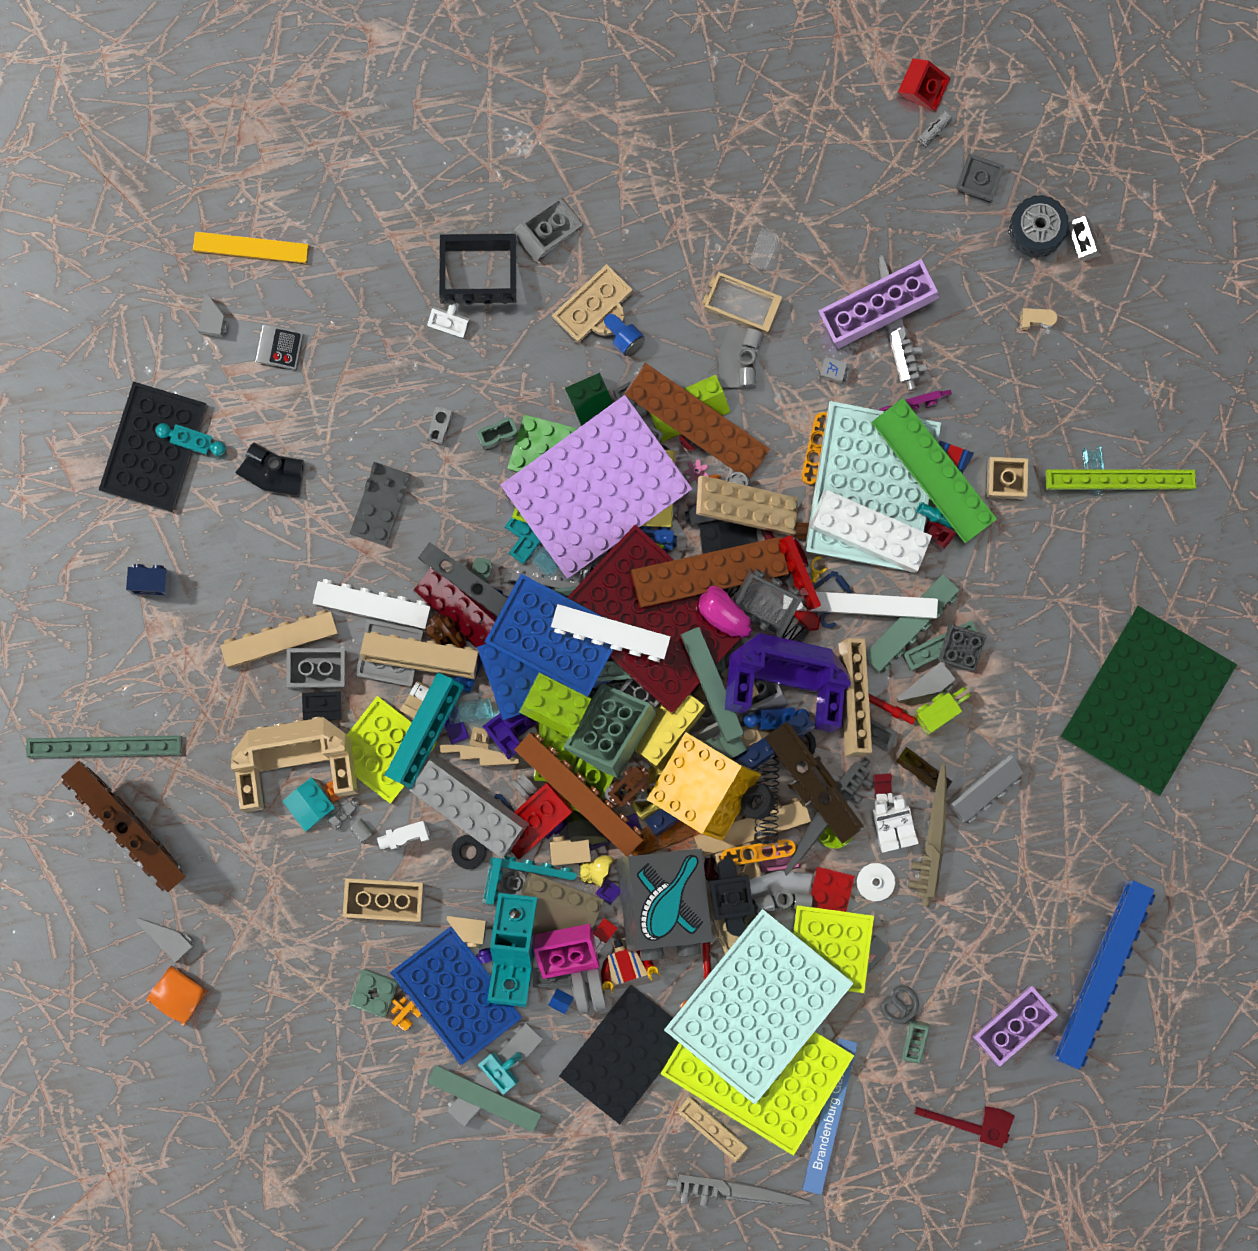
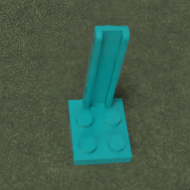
M505 856L504 859L492 857L490 859L482 903L493 905L494 901L497 902L499 890H496L497 882H501L503 875L500 867L566 880H575L577 873H573V869L561 867V870L553 869L554 865L542 863V866L534 865L535 861L524 859L523 863L515 862V857Z

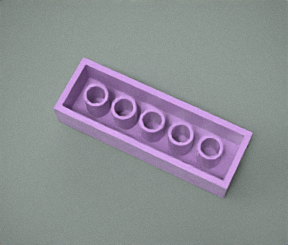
M922 259L824 307L819 310V313L834 344L839 349L939 299L940 295Z

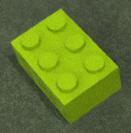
M539 673L519 713L572 738L591 698Z

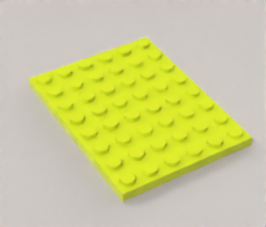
M814 1031L756 1104H753L680 1043L660 1074L794 1156L854 1055Z

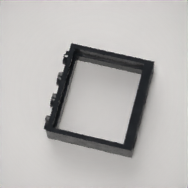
M440 234V304L464 303L471 305L473 303H483L489 305L492 303H517L516 234ZM510 250V288L446 289V251Z

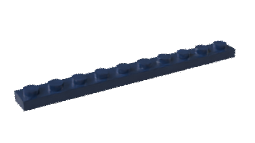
M804 710L787 721L799 738L815 728L814 723ZM764 737L732 760L754 770L776 754ZM663 809L658 810L645 819V822L656 837L680 821Z

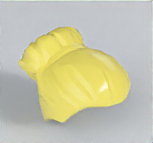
M604 855L595 858L591 862H582L580 865V879L582 882H593L601 887L611 864L615 861L614 858Z

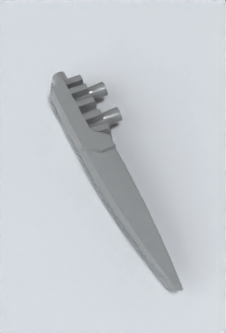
M882 254L879 257L880 279L889 275ZM901 317L887 324V329L901 383H907L908 390L913 391L916 390L914 381L920 380L918 373L927 371L926 363L916 366L914 355L923 353L922 347H911V342L906 337Z
M679 1174L678 1180L668 1178L667 1186L676 1187V1195L682 1194L681 1204L688 1205L689 1195L695 1198L697 1196L701 1197V1207H708L709 1198L716 1200L718 1196L725 1200L812 1206L810 1201L796 1196L739 1182Z

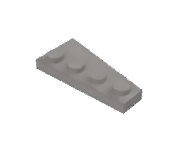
M514 570V572L504 575L503 583L517 581L520 574H523L550 589L552 587H574L581 583L579 580L565 582L563 578L556 576L548 579L544 578V574L533 573V576L526 575V571Z

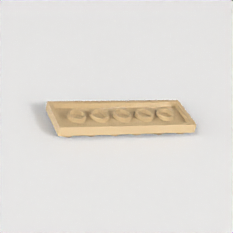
M703 475L698 477L697 515L785 535H796L797 497Z

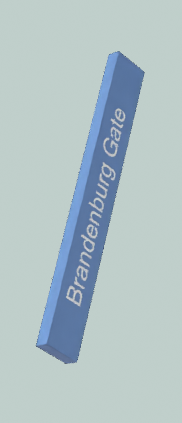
M838 1038L837 1045L855 1056L857 1042ZM854 1057L821 1110L802 1188L803 1191L822 1195Z

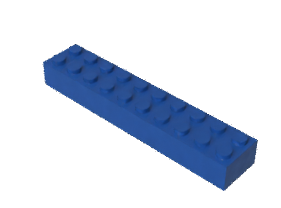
M1134 880L1127 881L1056 1050L1054 1060L1079 1070L1081 1066H1085L1088 1059L1086 1053L1088 1049H1092L1095 1043L1093 1036L1096 1030L1099 1031L1102 1026L1103 1020H1101L1103 1013H1107L1111 1002H1108L1111 994L1114 995L1117 990L1118 984H1116L1118 977H1122L1125 971L1124 962L1132 954L1133 948H1131L1133 941H1137L1141 931L1138 929L1148 916L1146 909L1148 905H1152L1155 899L1153 894L1155 889Z

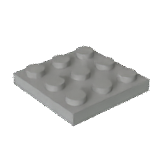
M368 619L364 634L365 632L370 633L374 631L384 636L397 635L403 639L416 638L421 642L424 632L419 629ZM359 654L355 676L412 687L416 669L362 661Z

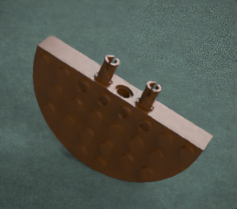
M81 761L74 764L61 776L64 779L62 784L68 790L73 789L77 793L75 798L82 805L86 803L89 806L90 810L88 812L95 819L98 817L103 822L102 827L109 834L112 832L117 837L115 841L122 848L126 847L130 851L128 855L134 862L137 863L139 861L143 865L142 870L148 877L153 876L157 880L155 884L162 892L164 890L167 892L172 890L186 877L185 873L179 870L181 867L160 841L153 838V833L120 797L112 793V789L88 766L85 767L86 765Z

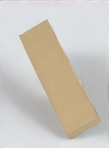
M440 745L441 754L460 753V760L480 759V767L519 764V760L512 757L508 760L503 753L481 747Z

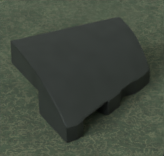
M574 810L565 818L571 842L589 840L590 844L608 842L607 837L580 812Z

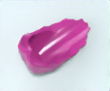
M710 586L707 589V593L700 596L699 611L710 624L731 637L741 636L744 638L751 635L753 629L750 626V617L740 609L722 588Z

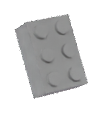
M287 648L286 687L288 689H346V649Z

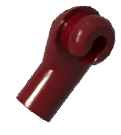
M705 857V878L708 882L709 880L719 879L718 873L713 869L715 859Z

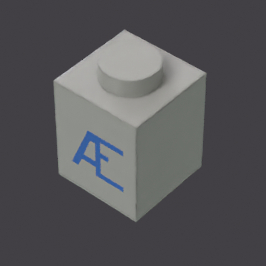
M825 357L819 378L841 384L843 379L846 380L848 376L847 362Z

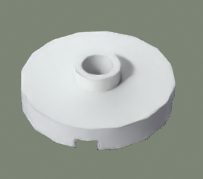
M872 863L863 867L856 879L857 889L867 900L873 902L882 901L893 892L895 877L887 866L880 863ZM873 879L879 880L878 886L873 885Z

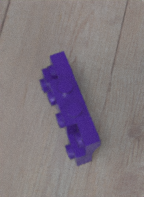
M499 713L482 727L509 760L517 754L514 750L520 744L517 738L535 725L537 721L523 714L502 720Z

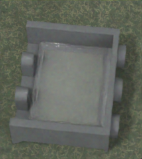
M749 569L733 601L750 617L751 621L759 624L761 629L765 631L769 629L775 632L777 637L781 638L802 601L800 590L793 586L788 588L782 585L783 582L775 577L772 579L766 577V574L759 569H755V571Z

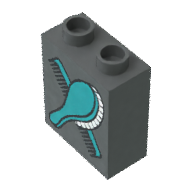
M702 849L628 856L617 859L627 952L640 950L641 961L664 958V947L677 946L679 957L701 954L700 943L713 942Z

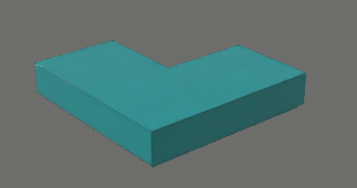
M511 517L504 528L517 536L519 540L508 554L524 565L541 542L528 523Z

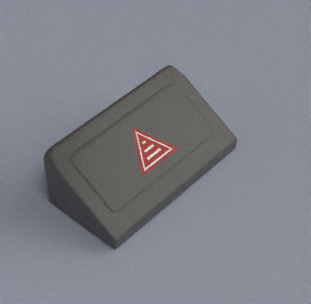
M874 936L871 940L867 974L890 949L877 936Z

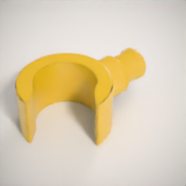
M821 556L815 557L810 564L812 583H816L819 575L827 570L825 568L819 571L814 568V562L822 559Z

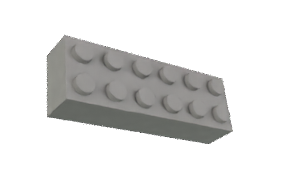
M438 756L431 758L427 762L412 789L409 790L500 858H504L510 853L529 825L528 822Z

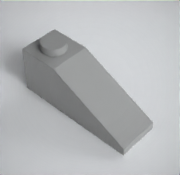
M940 662L895 700L901 702L937 694L942 690L946 693L955 686L952 682L956 679L945 665Z
M141 918L135 920L175 963H178L194 947L192 945L193 940L187 933L182 934Z

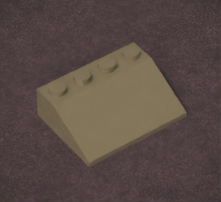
M530 872L527 874L520 895L537 897L538 899L532 936L534 934L590 924L591 928H593L604 899ZM515 910L512 918H519L521 913Z

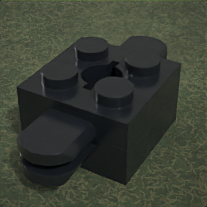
M724 858L717 865L719 879L709 880L714 919H725L727 931L733 936H738L745 930L744 916L754 914L749 876L747 874L737 876L735 862L729 858Z

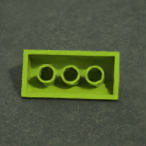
M716 375L684 388V390L720 415L724 416L731 413ZM647 411L654 428L663 432L660 439L661 443L681 435L678 431Z

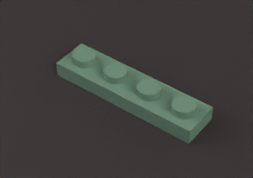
M972 620L960 626L978 632ZM946 633L903 653L911 671L939 657Z

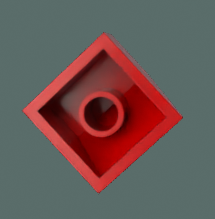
M913 58L898 93L908 101L936 112L951 78L929 60Z

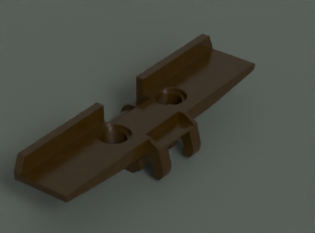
M788 722L783 723L765 737L767 743L794 779L787 786L790 789L794 788L802 799L799 801L802 806H806L809 803L814 806L841 844L864 828V825L836 787L839 785V782L835 781L820 761V756L816 758L812 756ZM799 762L806 763L803 773L797 770ZM813 766L817 768L829 785L826 789L811 768ZM823 793L828 794L830 797L827 804L820 802V795Z

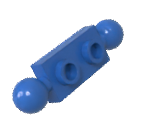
M794 707L759 709L758 716L755 713H747L743 721L748 728H754L758 725V729L761 730L776 729L803 710L809 718L810 714L806 709H799L795 712Z

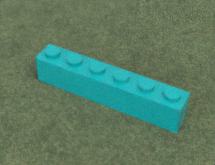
M436 674L384 776L412 789L464 685L443 674Z

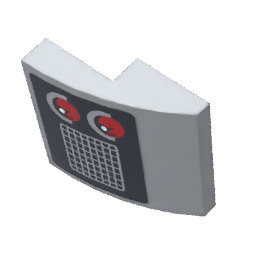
M263 325L255 362L296 370L303 332Z

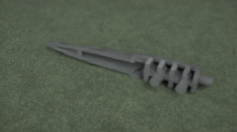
M865 757L860 764L854 762L836 787L847 804L850 799L858 804L862 801L863 797L855 793L859 790L861 784L869 789L874 784L873 781L867 778L870 771L866 767L869 765L870 760ZM829 796L827 797V799L825 800V802H824L823 804H827V803L829 802V800H830V797H829ZM818 812L799 841L785 869L784 874L786 876L801 861L828 827Z

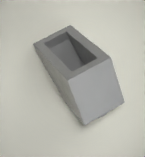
M204 294L198 332L201 335L223 338V332H227L228 322L225 321V317L209 295Z

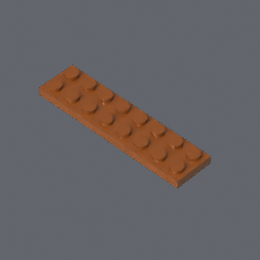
M647 363L642 366L624 393L628 398L736 472L745 474L749 479L770 451V448Z
M780 537L631 570L639 607L644 608L707 593V589L710 586H717L723 590L741 586L749 569L754 571L759 569L770 579L787 576L789 572L784 554L779 550ZM752 579L751 583L759 582L755 579Z

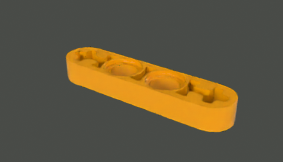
M825 412L818 413L813 422L801 474L802 482L806 485L816 483L818 469H813L812 475L815 476V479L812 478L811 481H807L805 474L809 473L810 467H806V464L811 467H819V461L817 463L810 462L809 455L811 453H817L819 457L821 455L822 444H815L813 437L817 434L822 435V437L824 436L823 431H815V428L819 429L820 422L817 419H821L824 416L826 420L827 413Z
M784 839L773 844L760 843L729 848L722 852L720 859H724V856H727V852H730L731 855H736V850H740V859L742 860V862H738V858L732 859L736 865L791 856L795 852V844L789 839ZM787 842L789 846H792L788 854L783 850L778 851L780 855L776 856L774 844L778 843V847H783L784 843ZM764 846L772 847L773 854L766 857L762 854ZM745 849H751L754 852V857L751 860H746L743 857Z

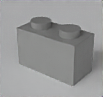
M1083 216L1068 222L1078 256L1082 261L1085 262L1102 255L1090 219Z

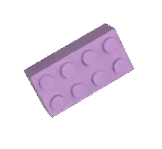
M1028 986L979 1029L972 1038L991 1060L1000 1067L1058 1015L1033 986Z

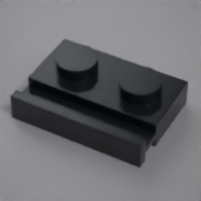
M341 691L302 693L303 720H311L314 717H324L327 720H342Z

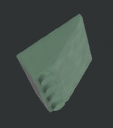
M601 684L588 705L576 732L565 743L564 749L600 771L618 778L656 713L650 703Z

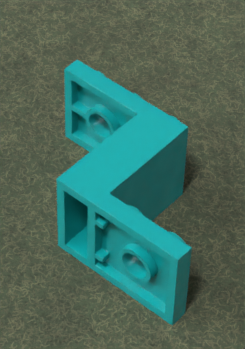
M505 893L498 894L490 944L493 968L487 999L488 1003L520 1007L527 1006L535 955L532 934L538 901L537 897ZM512 911H519L521 913L520 917L517 919L511 918L510 913ZM508 981L515 983V987L511 990L504 987Z

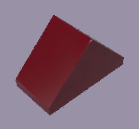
M929 520L924 526V532L932 535L930 543L941 552L956 535L954 531L938 522L934 523Z

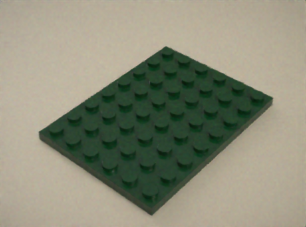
M1137 606L1060 737L1160 796L1237 664L1142 607Z

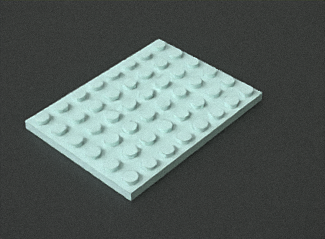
M833 401L829 402L810 522L822 493L829 490L924 532L926 517L918 514L916 510L921 502L928 505L929 497L871 423L884 411ZM920 419L938 442L941 423ZM808 528L805 552L907 571Z
M762 909L664 1030L753 1104H756L853 985V982Z

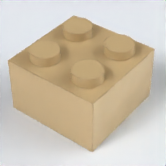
M990 457L987 462L986 498L1025 500L1028 487V459Z

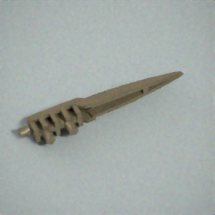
M943 762L939 772L925 849L927 854L922 855V862L912 861L911 869L921 870L919 881H909V888L918 889L917 896L923 897L922 906L926 907L930 906L931 897H937L944 849L947 780L946 765Z

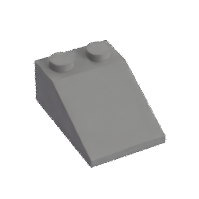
M558 196L520 222L512 233L516 234V238L532 258L538 261L582 227L583 224L563 199Z

